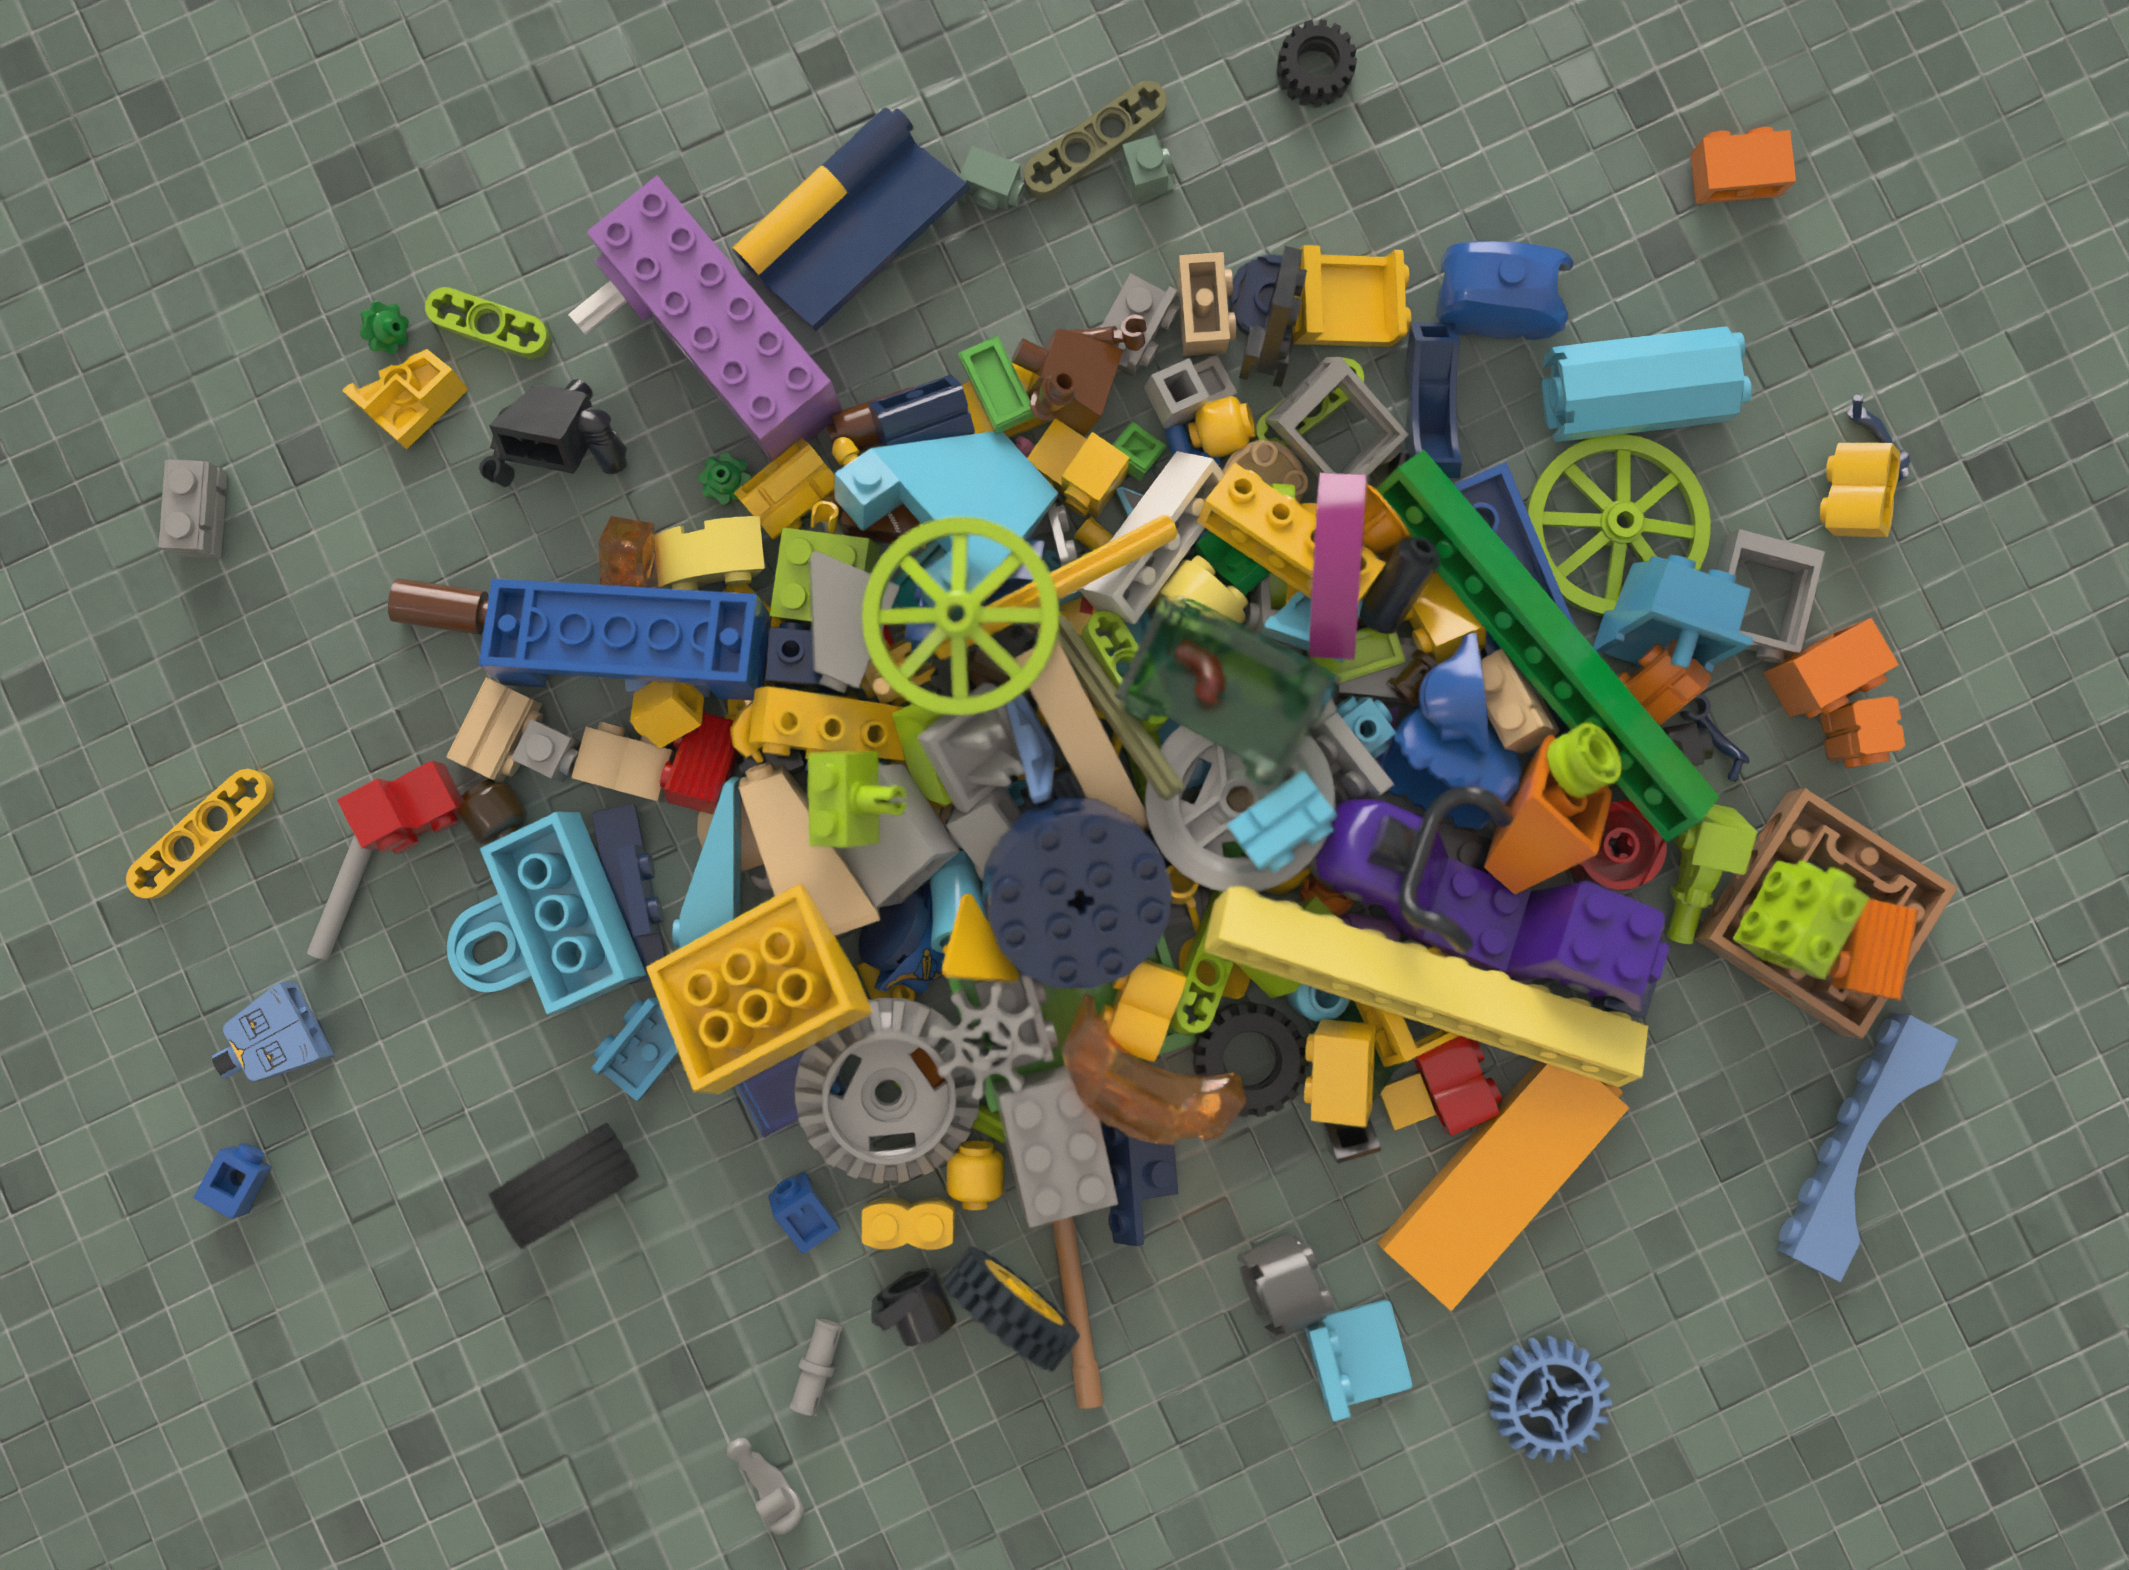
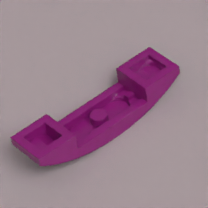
M1320 473L1309 638V657L1355 660L1366 475Z

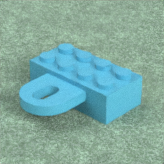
M555 812L480 848L498 894L465 910L458 916L450 929L447 939V956L454 974L463 984L480 992H497L513 988L533 979L546 1014L549 1015L577 1008L647 975L580 812ZM498 931L503 933L508 943L506 952L502 956L483 965L477 963L473 957V947L476 942Z

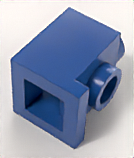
M240 1143L238 1148L231 1146L220 1149L193 1198L230 1219L249 1214L254 1206L252 1203L272 1166L262 1161L265 1156L264 1152L248 1144ZM238 1170L246 1174L242 1183L237 1179Z

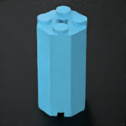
M1726 326L1552 347L1543 358V368L1551 367V377L1542 378L1541 392L1546 424L1549 429L1558 428V431L1552 435L1555 442L1729 422L1740 413L1741 403H1748L1752 395L1751 382L1748 376H1744L1742 359L1745 355L1744 336L1741 332L1731 333Z

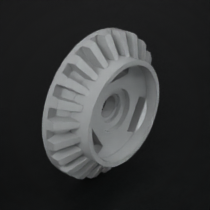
M1223 706L1205 711L1191 718L1176 729L1160 748L1161 753L1184 784V789L1173 799L1166 801L1160 798L1147 779V818L1157 845L1171 864L1186 877L1217 891L1225 892L1230 886H1243L1256 891H1264L1290 880L1315 858L1326 837L1314 846H1311L1307 840L1292 850L1296 858L1274 874L1269 867L1260 873L1248 856L1237 858L1223 857L1222 843L1237 842L1229 831L1227 824L1244 813L1235 812L1228 807L1226 798L1229 791L1240 786L1249 789L1254 797L1253 806L1280 787L1260 761V758L1269 751L1276 755L1291 777L1304 770L1334 810L1335 790L1328 762L1315 740L1296 722L1280 713L1259 706ZM1201 759L1212 764L1195 805L1181 800V797L1196 763Z
M877 998L868 1000L873 1012L871 1015L804 1050L796 1073L795 1102L801 1128L803 1127L809 1143L814 1150L817 1149L825 1161L832 1167L837 1166L844 1170L848 1176L856 1179L858 1177L871 1179L872 1183H884V1181L898 1180L900 1183L910 1181V1177L922 1173L926 1175L934 1171L937 1165L943 1161L947 1162L955 1155L958 1145L965 1142L970 1135V1129L974 1120L977 1119L980 1099H975L972 1096V1091L976 1085V1077L969 1068L965 1066L953 1068L944 1077L946 1081L933 1088L910 1055L911 1052L920 1047L928 1053L938 1069L943 1062L953 1059L956 1055L954 1043L946 1037H932L930 1035V1029L936 1022H941L947 1026H955L948 1018L933 1008L916 1001L901 998ZM852 1053L860 1057L861 1060L843 1097L830 1092V1089L845 1058ZM894 1080L901 1086V1095L896 1101L884 1103L876 1097L875 1089L881 1081ZM915 1132V1142L895 1148L869 1146V1137Z

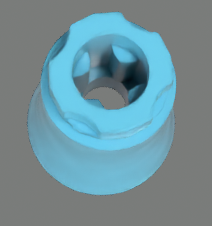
M959 851L930 877L933 917L931 947L940 953H944L943 947L950 942L958 907L963 895L967 893L972 894L988 920L982 900L979 875L975 869V864L965 851Z

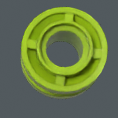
M1582 724L1571 730L1569 734H1564L1553 740L1548 747V763L1554 778L1566 792L1575 797H1586L1597 791L1599 787H1605L1615 782L1620 776L1621 761L1618 751L1610 737L1594 724Z

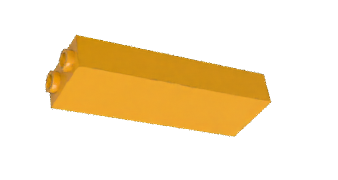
M1536 1061L1502 1102L1499 1103L1497 1107L1500 1115L1483 1122L1381 1237L1377 1244L1452 1311L1630 1107L1619 1099L1623 1091L1617 1086Z

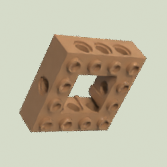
M1806 788L1787 791L1755 840L1745 875L1734 873L1695 934L1694 939L1841 1036L1863 1039L1888 999L1835 988L1832 985L1834 977L1830 975V971H1828L1824 979H1820L1764 961L1733 940L1741 925L1743 916L1750 909L1761 890L1765 877L1772 870L1776 861L1797 865L1799 860L1807 862L1810 858L1827 870L1834 868L1848 874L1856 881L1853 887L1873 900L1919 910L1908 966L1958 887Z

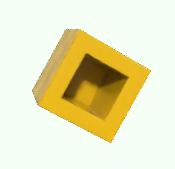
M653 681L634 692L630 722L640 735L646 736L660 749L702 725L704 695L691 683Z

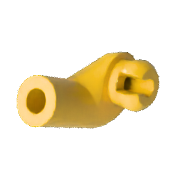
M863 961L856 965L871 1000L877 998L915 1000V991L901 983L890 988L888 991L875 989L874 986L880 971Z

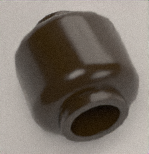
M486 779L474 785L462 795L464 802L460 806L459 814L478 843L489 844L519 830V827L526 820L527 811L511 785L506 782L495 783L492 779Z

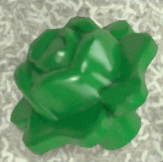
M374 301L371 304V310H363L361 312L363 324L360 336L364 340H369L368 346L371 351L383 350L389 354H395L398 351V345L407 344L406 329L409 320L406 316L400 315V307L397 304L385 305L380 301Z
M728 452L721 453L719 459L708 457L705 469L698 475V481L705 485L702 489L703 495L707 498L716 499L724 506L730 503L731 498L735 501H740L734 492L751 479V475L745 472L748 467L745 460L735 459Z

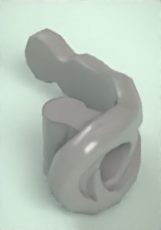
M746 1438L733 1440L727 1446L726 1454L730 1459L737 1460L738 1467L746 1472L749 1481L757 1489L760 1501L756 1503V1508L764 1519L766 1526L776 1535L790 1532L797 1526L803 1516L804 1508L799 1495L791 1488L780 1469L769 1464L759 1453L751 1451V1444Z

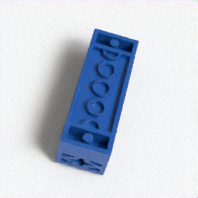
M492 579L479 666L502 685L546 687L547 674L706 684L718 699L753 701L755 689L764 686L769 629L771 628L772 617L757 594Z

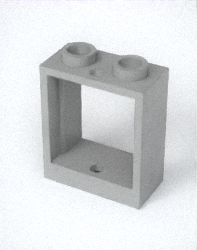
M1326 357L1265 420L1318 479L1320 478V473L1336 474L1295 427L1338 386L1379 432L1339 474L1366 475V483L1369 484L1371 481L1369 475L1380 463L1385 465L1393 460L1402 449L1400 443L1409 434L1341 357Z
M1738 529L1725 537L1717 570L1735 576L1738 560L1743 559L1795 573L1779 640L1739 630V633L1754 638L1751 646L1746 649L1756 651V658L1767 662L1782 663L1784 659L1801 654L1825 551Z

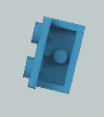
M657 997L649 998L645 1003L640 999L636 1001L622 1019L627 1024L616 1038L610 1034L593 1054L598 1060L591 1067V1070L597 1075L602 1073L636 1101H640L679 1054Z

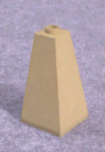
M766 762L746 770V777L740 779L739 791L775 897L798 884L804 885L834 936L879 921V908H875L838 848L809 846V797L785 765L781 764L772 767L771 762Z

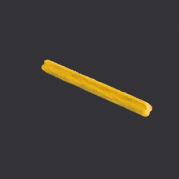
M1162 515L1051 572L1058 600L1175 540L1177 529L1172 519L1168 515ZM1035 581L986 607L1041 608L1040 596ZM983 622L981 628L990 636L1013 623ZM947 637L935 651L939 659L951 656V637ZM972 638L966 639V647L976 643Z

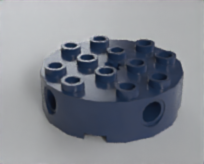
M1060 798L1027 810L1011 824L1012 828L1001 837L997 847L993 848L984 865L982 900L1000 950L1024 975L1054 988L1093 989L1127 976L1153 953L1169 923L1172 885L1160 851L1149 835L1131 816L1118 811L1116 807L1098 799ZM1083 889L1079 896L1075 897V891Z

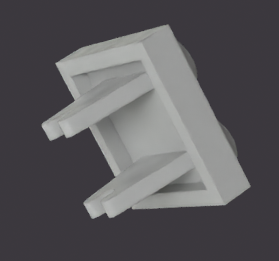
M984 682L969 694L968 698L996 690V687ZM1005 705L992 711L975 715L945 714L917 737L956 809L968 813L998 786H1008L1011 783L1009 779L1011 775H1021L1024 772L1010 717Z

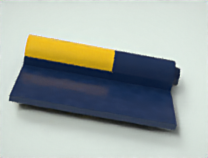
M886 107L881 109L732 247L733 252L744 266L815 331L823 326L970 189L963 179L915 142L910 133L914 127L907 116L898 108L893 112Z

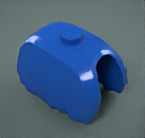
M1480 240L1453 244L1446 249L1441 259V271H1444L1445 275L1439 291L1436 317L1439 323H1454L1457 333L1461 335L1474 333L1485 337L1491 336L1496 339L1505 337L1518 338L1521 336L1527 340L1551 338L1559 331L1565 329L1566 321L1568 320L1566 305L1558 295V270L1563 272L1571 271L1573 260L1563 250L1519 242Z
M1421 706L1411 710L1399 722L1394 730L1396 734L1387 743L1389 748L1382 753L1378 761V765L1393 782V785L1387 791L1398 797L1406 795L1407 799L1414 806H1420L1425 812L1440 794L1454 787L1469 785L1478 786L1494 793L1506 804L1512 794L1519 790L1520 779L1523 776L1520 768L1522 761L1518 753L1514 750L1505 749L1494 728L1488 726L1489 752L1479 753L1466 739L1440 741L1437 726L1433 725L1425 717ZM1472 804L1459 805L1451 809L1443 818L1446 819L1452 816L1453 825L1457 827H1471L1478 830L1482 829L1491 819L1484 809Z

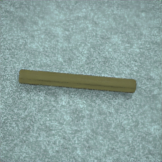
M1060 615L1057 639L1078 680L1160 798L1166 801L1173 799L1182 792L1184 784L1070 621Z

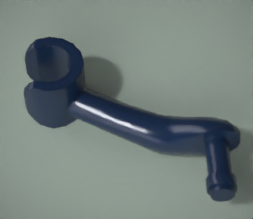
M1855 395L1852 398L1853 407L1847 413L1849 418L1869 430L1879 443H1893L1895 445L1883 422L1862 407L1864 399L1861 395ZM1903 450L1900 451L1898 481L1909 475L1907 466L1910 464V457Z
M1699 694L1693 699L1699 706L1697 715L1690 711H1681L1680 715L1685 721H1695L1697 725L1704 724L1707 726L1713 745L1721 753L1735 760L1727 777L1729 781L1736 782L1739 779L1738 775L1743 763H1749V757L1728 740L1708 718L1707 715L1711 709L1710 701L1705 695Z

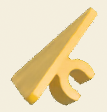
M970 893L963 895L958 907L950 942L942 949L946 954L942 969L944 975L947 978L1006 983L1017 981L1019 979L1018 971L1000 950L994 931L975 898Z

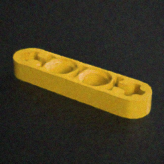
M242 769L231 775L131 865L126 876L130 892L137 897L147 899L162 898L170 893L268 805L274 794V783L271 778L264 772L252 769ZM246 780L251 782L258 781L254 788L258 794L256 798L245 796L235 805L226 800L227 796L232 799H239L247 791L244 785ZM220 806L226 811L228 821L222 830L215 832L208 826L207 816L213 808ZM187 836L194 843V853L190 859L180 861L174 854V845L178 839ZM165 864L175 868V872L173 869H162L154 877V881L157 884L156 887L143 885L148 879L144 873L145 871H158Z

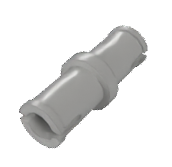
M816 1318V1325L806 1357H801L798 1367L802 1371L793 1400L789 1406L793 1411L809 1416H817L818 1407L827 1377L833 1376L835 1366L832 1365V1360L840 1334L844 1328L839 1323Z

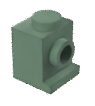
M1156 135L1122 144L1121 166L1133 204L1174 192L1175 188L1170 175L1173 174L1172 160L1167 147L1160 148Z
M971 145L959 175L968 184L970 189L958 200L966 203L969 195L973 197L972 199L976 204L986 209L996 210L997 207L1009 211L1010 206L1017 207L1026 184L1021 181L1020 164Z

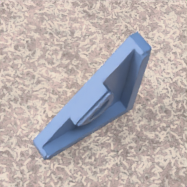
M1023 693L1012 702L1006 704L1031 798L1034 803H1038L1050 798L1056 749Z

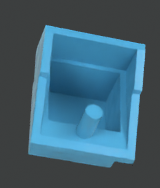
M1669 555L1668 560L1660 557H1651L1649 562L1632 563L1614 610H1605L1593 648L1599 653L1641 667L1637 662L1638 659L1653 645L1658 643L1664 648L1672 640H1678L1670 664L1688 669L1693 658L1711 673L1715 664L1750 647L1753 642V637L1739 633L1751 589L1735 584L1737 577L1730 573L1710 569L1709 574L1694 569L1696 562L1676 555Z

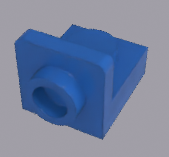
M806 1172L783 1180L768 1196L773 1217L802 1254L840 1230L838 1220L815 1192L811 1179Z

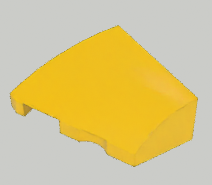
M425 349L410 356L403 364L390 365L380 370V380L360 389L354 383H351L342 391L407 450L469 389L449 366L428 349Z

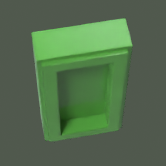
M998 335L958 353L959 360L995 434L1035 417L1029 406L1030 399Z

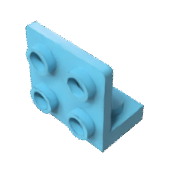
M1385 1299L1328 1314L1326 1319L1305 1328L1325 1408L1333 1422L1351 1417L1348 1405L1412 1388L1410 1372L1393 1308L1389 1300Z

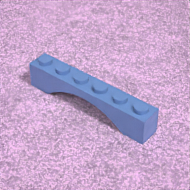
M1892 1013L1891 1017L1885 1019L1876 1033V1041L1878 1043L1871 1058L1865 1059L1859 1067L1856 1076L1858 1084L1852 1097L1847 1098L1840 1106L1837 1114L1839 1123L1835 1132L1820 1147L1818 1152V1161L1820 1162L1813 1177H1809L1801 1186L1798 1194L1800 1203L1793 1218L1790 1217L1784 1222L1779 1232L1780 1244L1777 1251L1839 1282L1842 1281L1861 1242L1855 1215V1188L1858 1169L1867 1144L1883 1119L1901 1101L1918 1089L1940 1079L1958 1042V1039L1911 1015Z

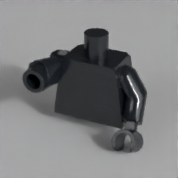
M573 379L565 389L539 384L531 387L516 402L503 408L499 412L498 417L489 425L493 434L490 449H493L494 452L493 456H488L482 460L479 470L481 475L488 481L508 487L514 480L515 471L505 461L574 474L589 449L604 473L616 474L623 471L627 466V448L618 434L612 430L610 426L611 417L608 413L592 406L590 400L593 397V392L585 382Z

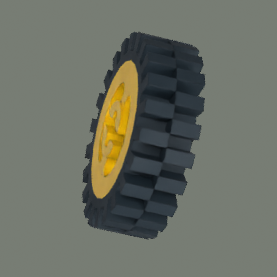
M968 1247L943 1279L944 1286L949 1290V1294L958 1300L957 1303L963 1309L971 1312L970 1316L976 1322H981L986 1326L985 1329L990 1334L997 1335L1005 1346L1014 1348L1019 1356L1024 1359L1027 1357L1032 1364L1037 1367L1040 1366L1043 1370L1054 1372L1080 1338V1334L1076 1331L1075 1326L1068 1321L1069 1319L1063 1313L1057 1311L1058 1308L1052 1302L1045 1300L1042 1293L1030 1287L1029 1283L1022 1277L1016 1276L1015 1272L1008 1266L1004 1267L999 1260L993 1256L991 1258L986 1252L980 1251L976 1247Z

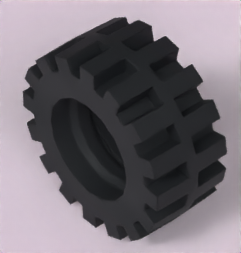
M1320 19L1318 25H1314L1313 20L1305 21L1303 28L1297 25L1292 29L1290 36L1287 34L1283 41L1276 69L1277 76H1280L1279 85L1282 90L1287 88V96L1291 100L1295 97L1300 98L1299 105L1306 107L1308 101L1313 102V108L1321 107L1324 101H1326L1327 105L1335 102L1337 96L1340 98L1343 96L1351 83L1357 63V58H1355L1357 50L1355 44L1350 45L1351 36L1346 31L1344 34H1341V26L1336 23L1330 28L1327 27V20ZM1310 50L1324 52L1332 59L1334 71L1325 77L1316 78L1307 75L1299 66V57Z

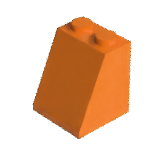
M1552 735L1544 738L1523 772L1519 783V790L1512 794L1509 801L1505 804L1514 816L1513 821L1507 827L1496 826L1484 866L1495 879L1499 880L1515 895L1597 855L1613 793L1608 786L1599 787L1597 791L1583 798L1575 797L1566 792L1554 778L1548 763V747L1556 739Z

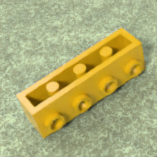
M1234 463L1205 500L1197 523L1312 599L1317 517L1303 509L1294 498L1282 495L1264 483L1262 478L1255 472L1245 470ZM1362 546L1358 605L1385 566L1384 562L1376 558L1375 554Z
M774 687L755 689L749 743L763 744L762 753L790 756V748L806 750V759H808V753L878 752L880 761L891 762L890 765L904 764L909 772L892 713L904 707Z

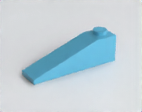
M731 777L723 786L679 919H675L673 923L672 940L674 946L682 948L741 916V794L739 791L741 777Z

